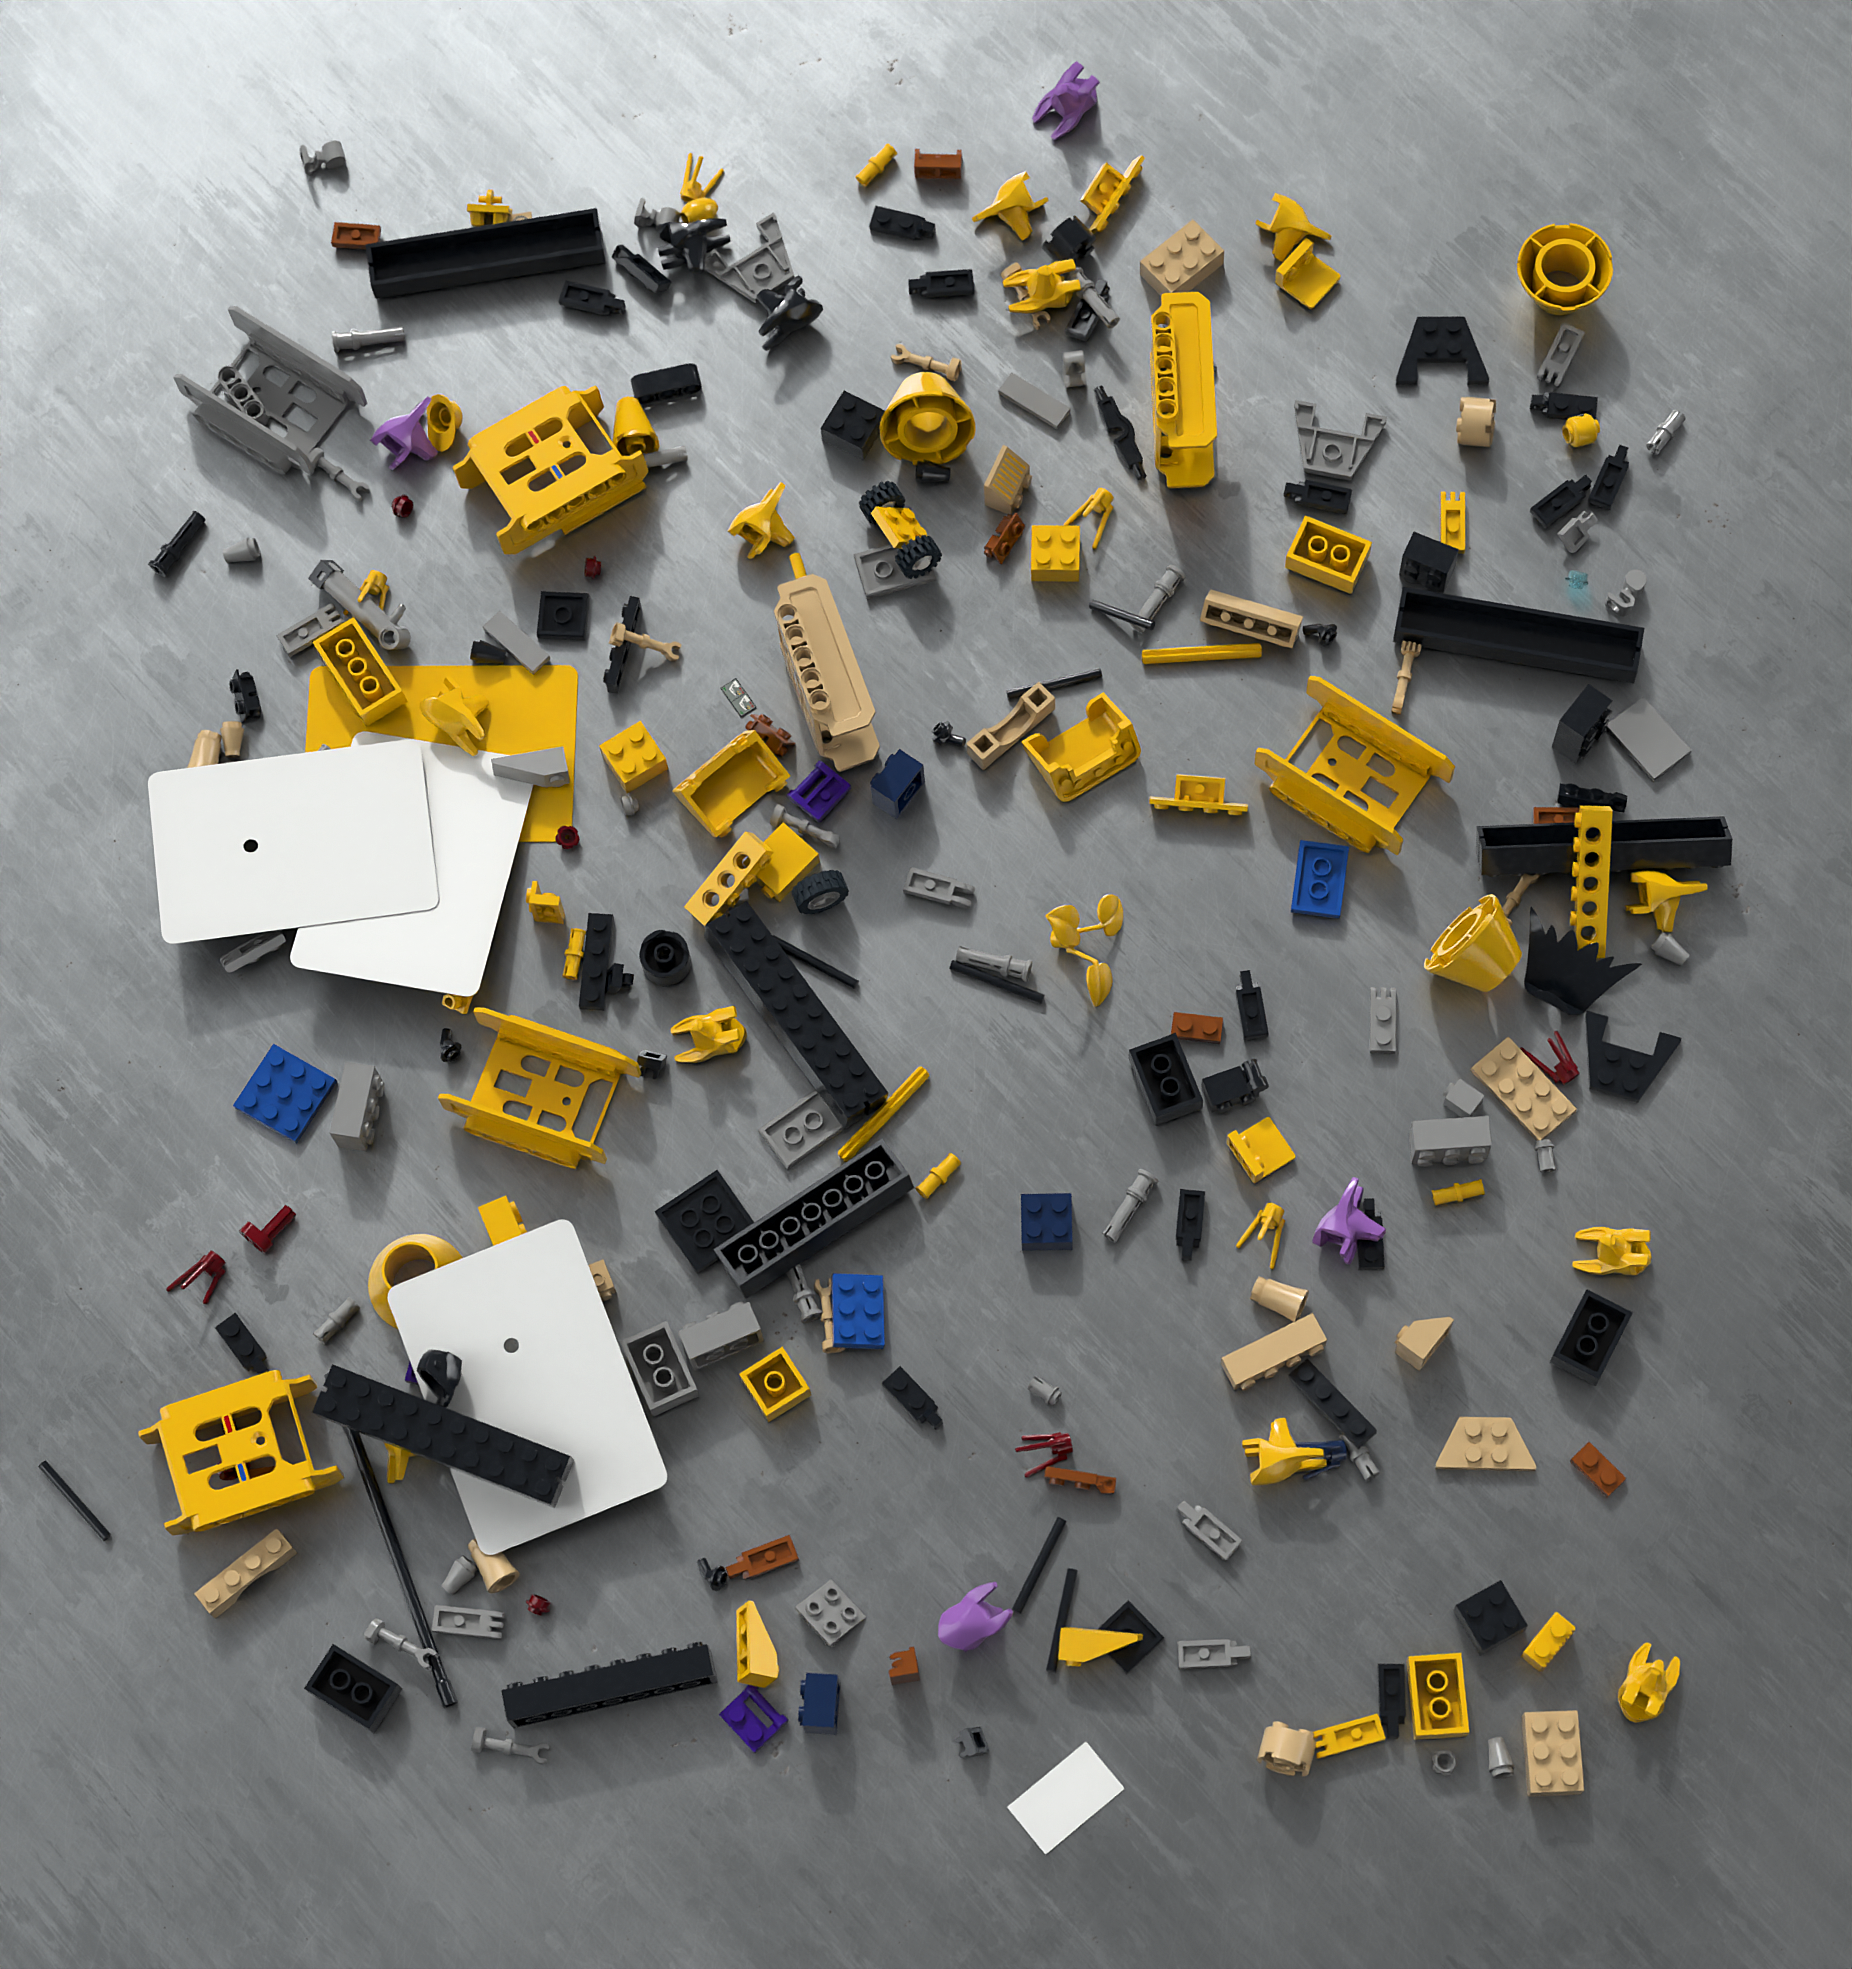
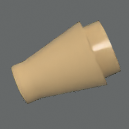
M237 721L223 722L220 732L225 757L238 758L240 757L244 733L242 723Z

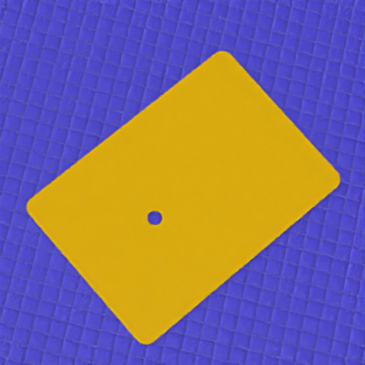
M523 665L386 666L400 686L408 702L367 727L327 666L316 667L311 672L305 753L318 751L322 744H326L331 749L351 747L354 736L363 731L459 747L447 732L429 722L420 709V703L426 698H437L439 692L443 689L449 692V689L443 682L447 676H451L461 687L463 698L483 695L489 701V705L476 717L484 731L485 737L479 740L468 729L466 730L469 739L477 750L516 755L561 746L564 748L570 783L560 787L533 785L518 842H556L555 836L558 834V829L562 826H572L578 673L574 667L569 665H544L533 675Z

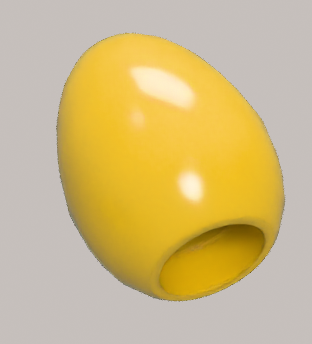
M710 198L692 200L682 208L681 219L687 223L713 219L717 214L718 205L715 200Z

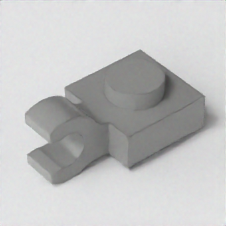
M1583 511L1578 518H1572L1557 534L1568 552L1575 553L1590 537L1587 531L1598 521L1594 513L1588 516L1586 511Z

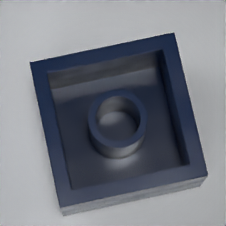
M901 749L895 755L891 754L887 758L883 771L876 773L870 782L873 804L895 819L900 816L925 783L923 764Z
M1071 1193L1021 1194L1022 1251L1073 1250Z
M806 1673V1680H801L800 1696L804 1700V1706H799L798 1722H800V1726H803L805 1733L837 1735L841 1684L837 1674Z

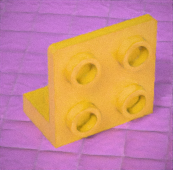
M1305 238L1276 270L1275 284L1312 310L1340 280L1341 275L1314 256L1312 253L1313 242Z
M1270 1117L1264 1118L1240 1134L1234 1130L1227 1135V1145L1254 1184L1295 1159L1294 1152Z

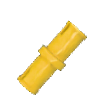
M886 144L875 157H871L868 160V164L855 176L857 181L866 187L878 173L881 174L885 170L884 167L897 155L896 150L890 144Z
M571 928L568 949H565L564 952L566 961L562 977L577 980L580 961L584 958L582 950L586 931Z
M949 1153L936 1168L933 1167L929 1171L930 1174L915 1188L916 1191L924 1199H928L940 1184L944 1185L947 1182V1177L961 1165L960 1160L954 1154Z
M1481 1179L1463 1184L1457 1182L1453 1183V1186L1431 1190L1435 1206L1453 1201L1459 1203L1463 1202V1199L1485 1195Z

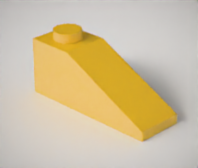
M747 1601L736 1610L737 1682L765 1688L778 1678L779 1665L777 1664V1653L754 1602Z
M1063 1627L1060 1631L1058 1660H1066V1665L1081 1666L1082 1662L1093 1660L1142 1640L1143 1634Z

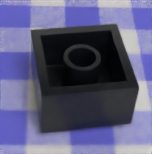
M844 390L820 428L822 441L864 461L880 434V421L885 410Z
M1413 532L1402 555L1399 576H1402L1404 580L1410 583L1417 582L1422 584L1430 591L1444 593L1454 572L1459 549Z
M1501 1580L1456 1604L1453 1610L1480 1656L1524 1632L1528 1627Z

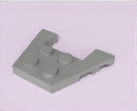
M774 212L756 223L757 229L767 240V243L731 266L727 265L716 249L706 254L704 258V269L754 303L760 302L756 296L763 289L775 292L795 278Z
M1295 400L1294 409L1303 471L1351 481L1384 428L1387 417L1366 413L1361 435L1312 426L1316 404Z

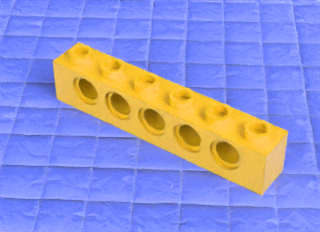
M1580 806L1579 813H1575L1574 820L1575 828H1579L1578 837H1574L1573 851L1577 852V862L1572 864V877H1576V886L1571 888V901H1575V911H1570V926H1574L1578 945L1577 950L1592 943H1599L1597 958H1605L1613 811L1610 806ZM1595 827L1599 829V833L1595 838L1586 837V832L1589 828ZM1595 852L1598 854L1596 861L1592 863L1585 862V856L1588 853ZM1588 877H1595L1596 883L1592 887H1585L1583 885L1584 880ZM1588 901L1594 902L1595 908L1592 911L1585 912L1582 910L1584 903ZM1585 926L1594 927V931L1590 936H1583L1581 934Z

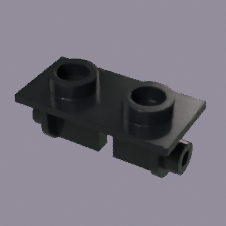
M237 669L229 681L231 693L235 695L236 714L240 715L241 722L244 723L247 716H251L252 719L259 718L262 709L258 696L249 697V694H256L257 692L253 676L250 675V672L239 674Z

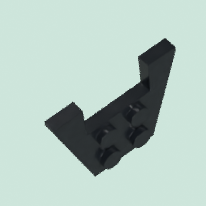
M1465 316L1417 317L1396 377L1395 385H1417V363L1466 362L1467 385H1488L1489 376Z
M1586 1011L1589 1089L1638 1103L1675 1049H1677L1682 1038L1659 1032L1653 1055L1602 1041L1608 1016Z

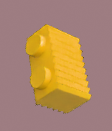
M1555 1612L1524 1650L1521 1657L1536 1670L1542 1672L1574 1633L1575 1626Z

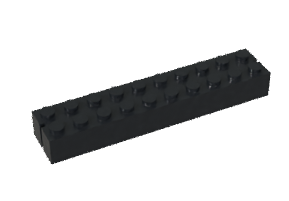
M597 208L365 244L370 284L375 299L606 263Z
M1403 587L1393 642L1402 644L1403 641H1411L1412 643L1421 644L1424 648L1634 683L1638 672L1645 628Z
M1725 816L1612 821L1610 870L1621 872L1632 869L1646 871L1658 868L1671 870L1683 867L1696 869L1708 866L1712 868L1731 866L1733 839ZM1574 822L1476 826V855L1481 875L1496 877L1505 874L1513 876L1530 873L1546 875L1556 872L1571 874L1572 864L1577 862V852L1573 851L1574 837H1578L1579 828H1575ZM1595 827L1589 828L1586 832V837L1595 838L1599 833V829ZM1595 852L1588 853L1585 856V862L1592 863L1596 861L1598 854Z
M745 901L728 911V917L723 914L706 924L704 934L706 941L843 1128L846 1129L863 1119L864 1113L869 1115L879 1109L887 1101L888 1091L750 904Z
M333 1364L323 1385L327 1388V1391L320 1392L312 1413L320 1418L552 1508H555L563 1486L556 1482V1479L558 1477L566 1482L574 1459L567 1454Z

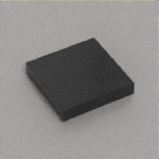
M541 591L537 639L585 641L589 593Z
M1129 1600L1097 1629L1143 1634L1142 1640L1107 1654L1126 1675L1165 1639Z

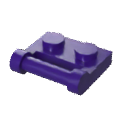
M820 760L814 765L813 771L796 789L790 790L786 795L793 804L799 806L818 823L851 789V785ZM821 775L826 776L806 799L801 797Z
M748 1685L739 1696L719 1713V1716L756 1753L789 1720L784 1714L780 1715L758 1691V1686ZM749 1698L773 1722L769 1728L745 1704Z

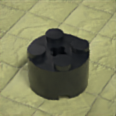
M1075 215L1073 220L1069 217L1057 226L1050 234L1052 240L1050 242L1045 240L1042 245L1044 252L1054 262L1073 259L1076 266V260L1082 255L1087 257L1094 250L1095 247L1092 244L1096 239L1095 235Z
M657 930L650 933L643 940L639 958L643 971L649 980L661 987L674 985L686 977L691 969V956L688 945L680 934L674 931ZM666 956L668 959H661V957Z

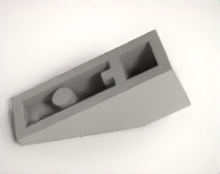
M563 746L491 759L494 776L541 787H560L570 783Z

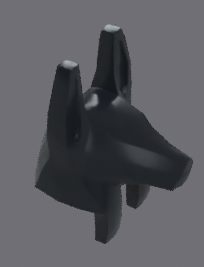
M704 219L692 223L667 222L659 227V237L670 244L658 247L659 256L675 254V257L661 260L663 269L677 268L686 262L690 272L694 274L704 272L706 252L718 249L731 242L730 235L714 237L706 235L711 231L727 226L726 219Z
M799 275L787 284L783 295L774 293L769 289H763L756 296L769 315L760 327L759 334L765 336L775 328L773 334L762 345L765 351L781 343L793 331L815 321L823 311L822 304L817 300H808L804 297L806 295L803 288L796 291L803 283L802 277Z

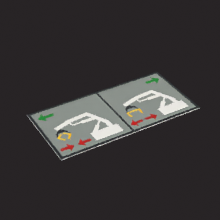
M736 678L721 687V690L740 717L756 708V705Z

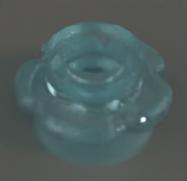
M1569 571L1568 577H1565V580L1569 582L1568 586L1572 588L1583 589V585H1588L1589 583L1587 581L1588 574L1583 572Z

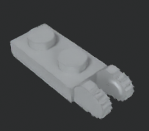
M910 867L903 887V893L968 909L970 908L971 901L954 896L955 889L961 893L974 894L976 888L969 884L958 882L954 878Z

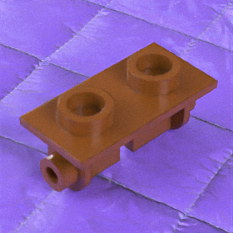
M1016 512L1014 515L1008 514L1003 516L1002 521L995 530L997 534H1000V537L992 535L984 546L985 551L983 553L990 558L994 555L999 564H1002L1006 556L1009 555L1013 545L1026 527Z
M762 713L760 715H750L755 720H750L745 728L748 731L755 730L762 740L766 736L769 737L765 744L777 756H785L788 752L786 746L796 744L790 739V733L782 728L776 729L771 725L773 721Z

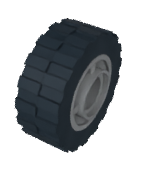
M825 870L812 874L798 882L791 891L798 911L806 915L831 909L846 899L845 897L848 896L849 892L844 877L838 870Z

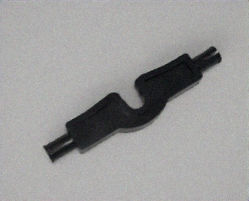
M1099 386V389L1096 387L1094 392L1099 399L1098 409L1103 417L1107 431L1110 433L1120 430L1124 432V434L1114 439L1115 448L1123 458L1127 468H1133L1137 479L1141 480V476L1144 479L1147 475L1142 467L1143 457L1135 443V431L1132 423L1125 416L1121 415L1113 397L1107 396L1104 387Z

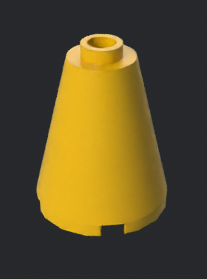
M630 396L620 399L616 403L612 442L622 456H630L637 451H641L643 454L657 452L660 447L659 439L638 399Z

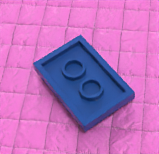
M1300 840L1291 905L1292 913L1340 919L1349 846Z
M833 1273L831 1277L833 1347L883 1349L885 1346L883 1275Z

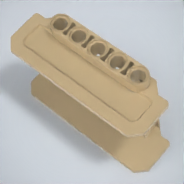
M810 574L778 585L777 589L780 600L774 609V615L779 632L780 649L819 755L832 760L836 770L839 772L873 761L880 748L871 723L876 712L827 580ZM786 615H792L794 617L789 621H785L782 619ZM823 738L832 739L829 743L823 744Z

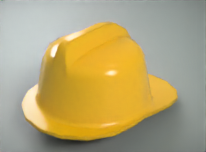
M436 394L431 397L432 400L427 407L428 438L437 451L443 452L452 445L455 439V432L462 424L463 414L455 401H450L442 394Z

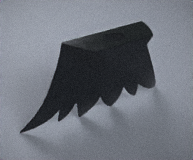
M1530 907L1529 948L1524 986L1529 994L1569 1015L1584 1013L1610 987L1642 965L1641 963H1630L1610 967L1614 959L1613 956L1596 962L1599 943H1592L1577 950V938L1574 930L1567 932L1557 942L1554 926L1551 925L1547 934H1545L1538 915Z

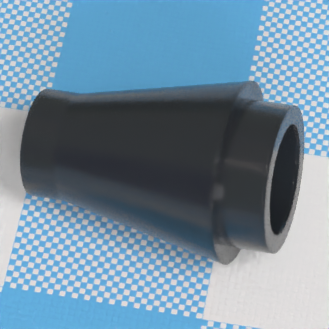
M925 459L917 461L915 480H921V483L949 482L951 467H945Z
M481 639L480 641H473L470 659L475 660V663L504 664L506 650L500 649Z

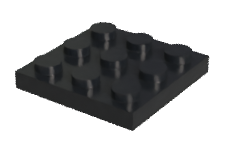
M718 1170L654 1211L697 1274L718 1260L713 1249L754 1223Z

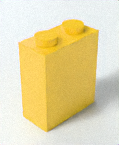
M784 822L764 841L774 853L770 857L771 862L767 867L758 871L754 883L757 882L762 887L761 891L769 899L775 898L778 902L820 862L819 854ZM749 857L742 863L744 868H747L750 864Z

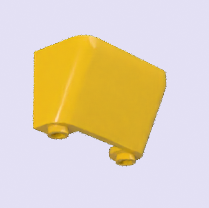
M1104 692L1088 702L1085 709L1088 718L1050 741H1047L1044 735L1040 733L1033 734L1021 741L1025 752L1060 801L1068 802L1135 762L1141 754V747L1133 724Z
M749 730L741 733L675 787L672 792L713 837L719 836L722 838L732 830L730 827L733 823L732 821L766 792L773 789L775 792H778L787 785L785 780L790 777V774L757 732Z

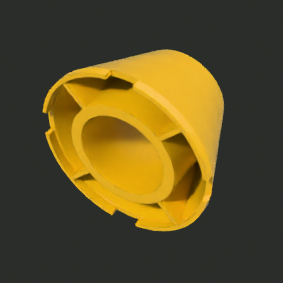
M1574 223L1556 226L1555 224H1550L1535 231L1522 245L1517 261L1518 277L1524 290L1541 309L1553 315H1567L1591 305L1606 292L1613 275L1612 255L1604 240L1587 227ZM1553 271H1564L1574 275L1580 283L1570 287H1562L1550 282L1545 275Z
M931 372L916 373L907 377L901 383L880 421V438L885 449L896 459L901 460L902 458L912 461L913 465H917V461H923L924 459L936 464L949 462L966 450V446L971 439L973 440L975 435V419L970 408L942 376Z
M1492 894L1479 899L1478 901L1481 904L1475 909L1468 907L1441 934L1430 950L1434 953L1431 959H1425L1424 968L1428 972L1482 992H1488L1498 986L1513 971L1521 959L1522 952L1498 898Z
M413 1234L393 1241L380 1252L369 1273L368 1292L375 1311L388 1325L398 1329L387 1297L389 1290L394 1286L395 1276L399 1269L413 1260L430 1261L435 1264V1269L462 1259V1256L449 1242L433 1235Z

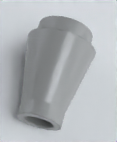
M247 537L233 546L223 549V556L226 563L254 561L256 557H260V548L255 538L250 539Z
M1664 932L1660 933L1651 946V949L1655 951L1654 954L1675 962L1680 966L1689 956V953L1670 934L1666 935Z
M462 1555L459 1560H455L441 1586L451 1595H454L457 1590L476 1576L475 1572L478 1570V1567Z
M1497 1737L1488 1740L1489 1772L1492 1773L1494 1779L1512 1776L1515 1765L1506 1748L1504 1738Z

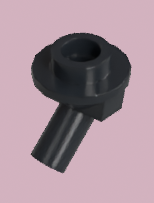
M1335 624L1303 625L1302 627L1304 635L1318 633V642L1321 645L1331 643L1337 636V626Z
M948 721L944 723L939 722L932 730V739L940 745L946 741L964 747L966 743L965 737L951 734L953 727Z
M449 1028L442 1029L440 1059L443 1062L456 1060L462 1048L460 1043L451 1040L452 1030Z
M701 1558L697 1561L703 1577L709 1582L713 1591H719L725 1586L728 1576L723 1566L718 1565L711 1570L706 1558Z

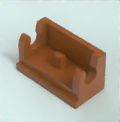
M915 149V178L961 179L962 150H957V154H921L920 149Z
M909 1647V1650L895 1652L889 1656L891 1660L900 1658V1660H896L891 1664L895 1668L889 1670L892 1685L920 1681L914 1647Z

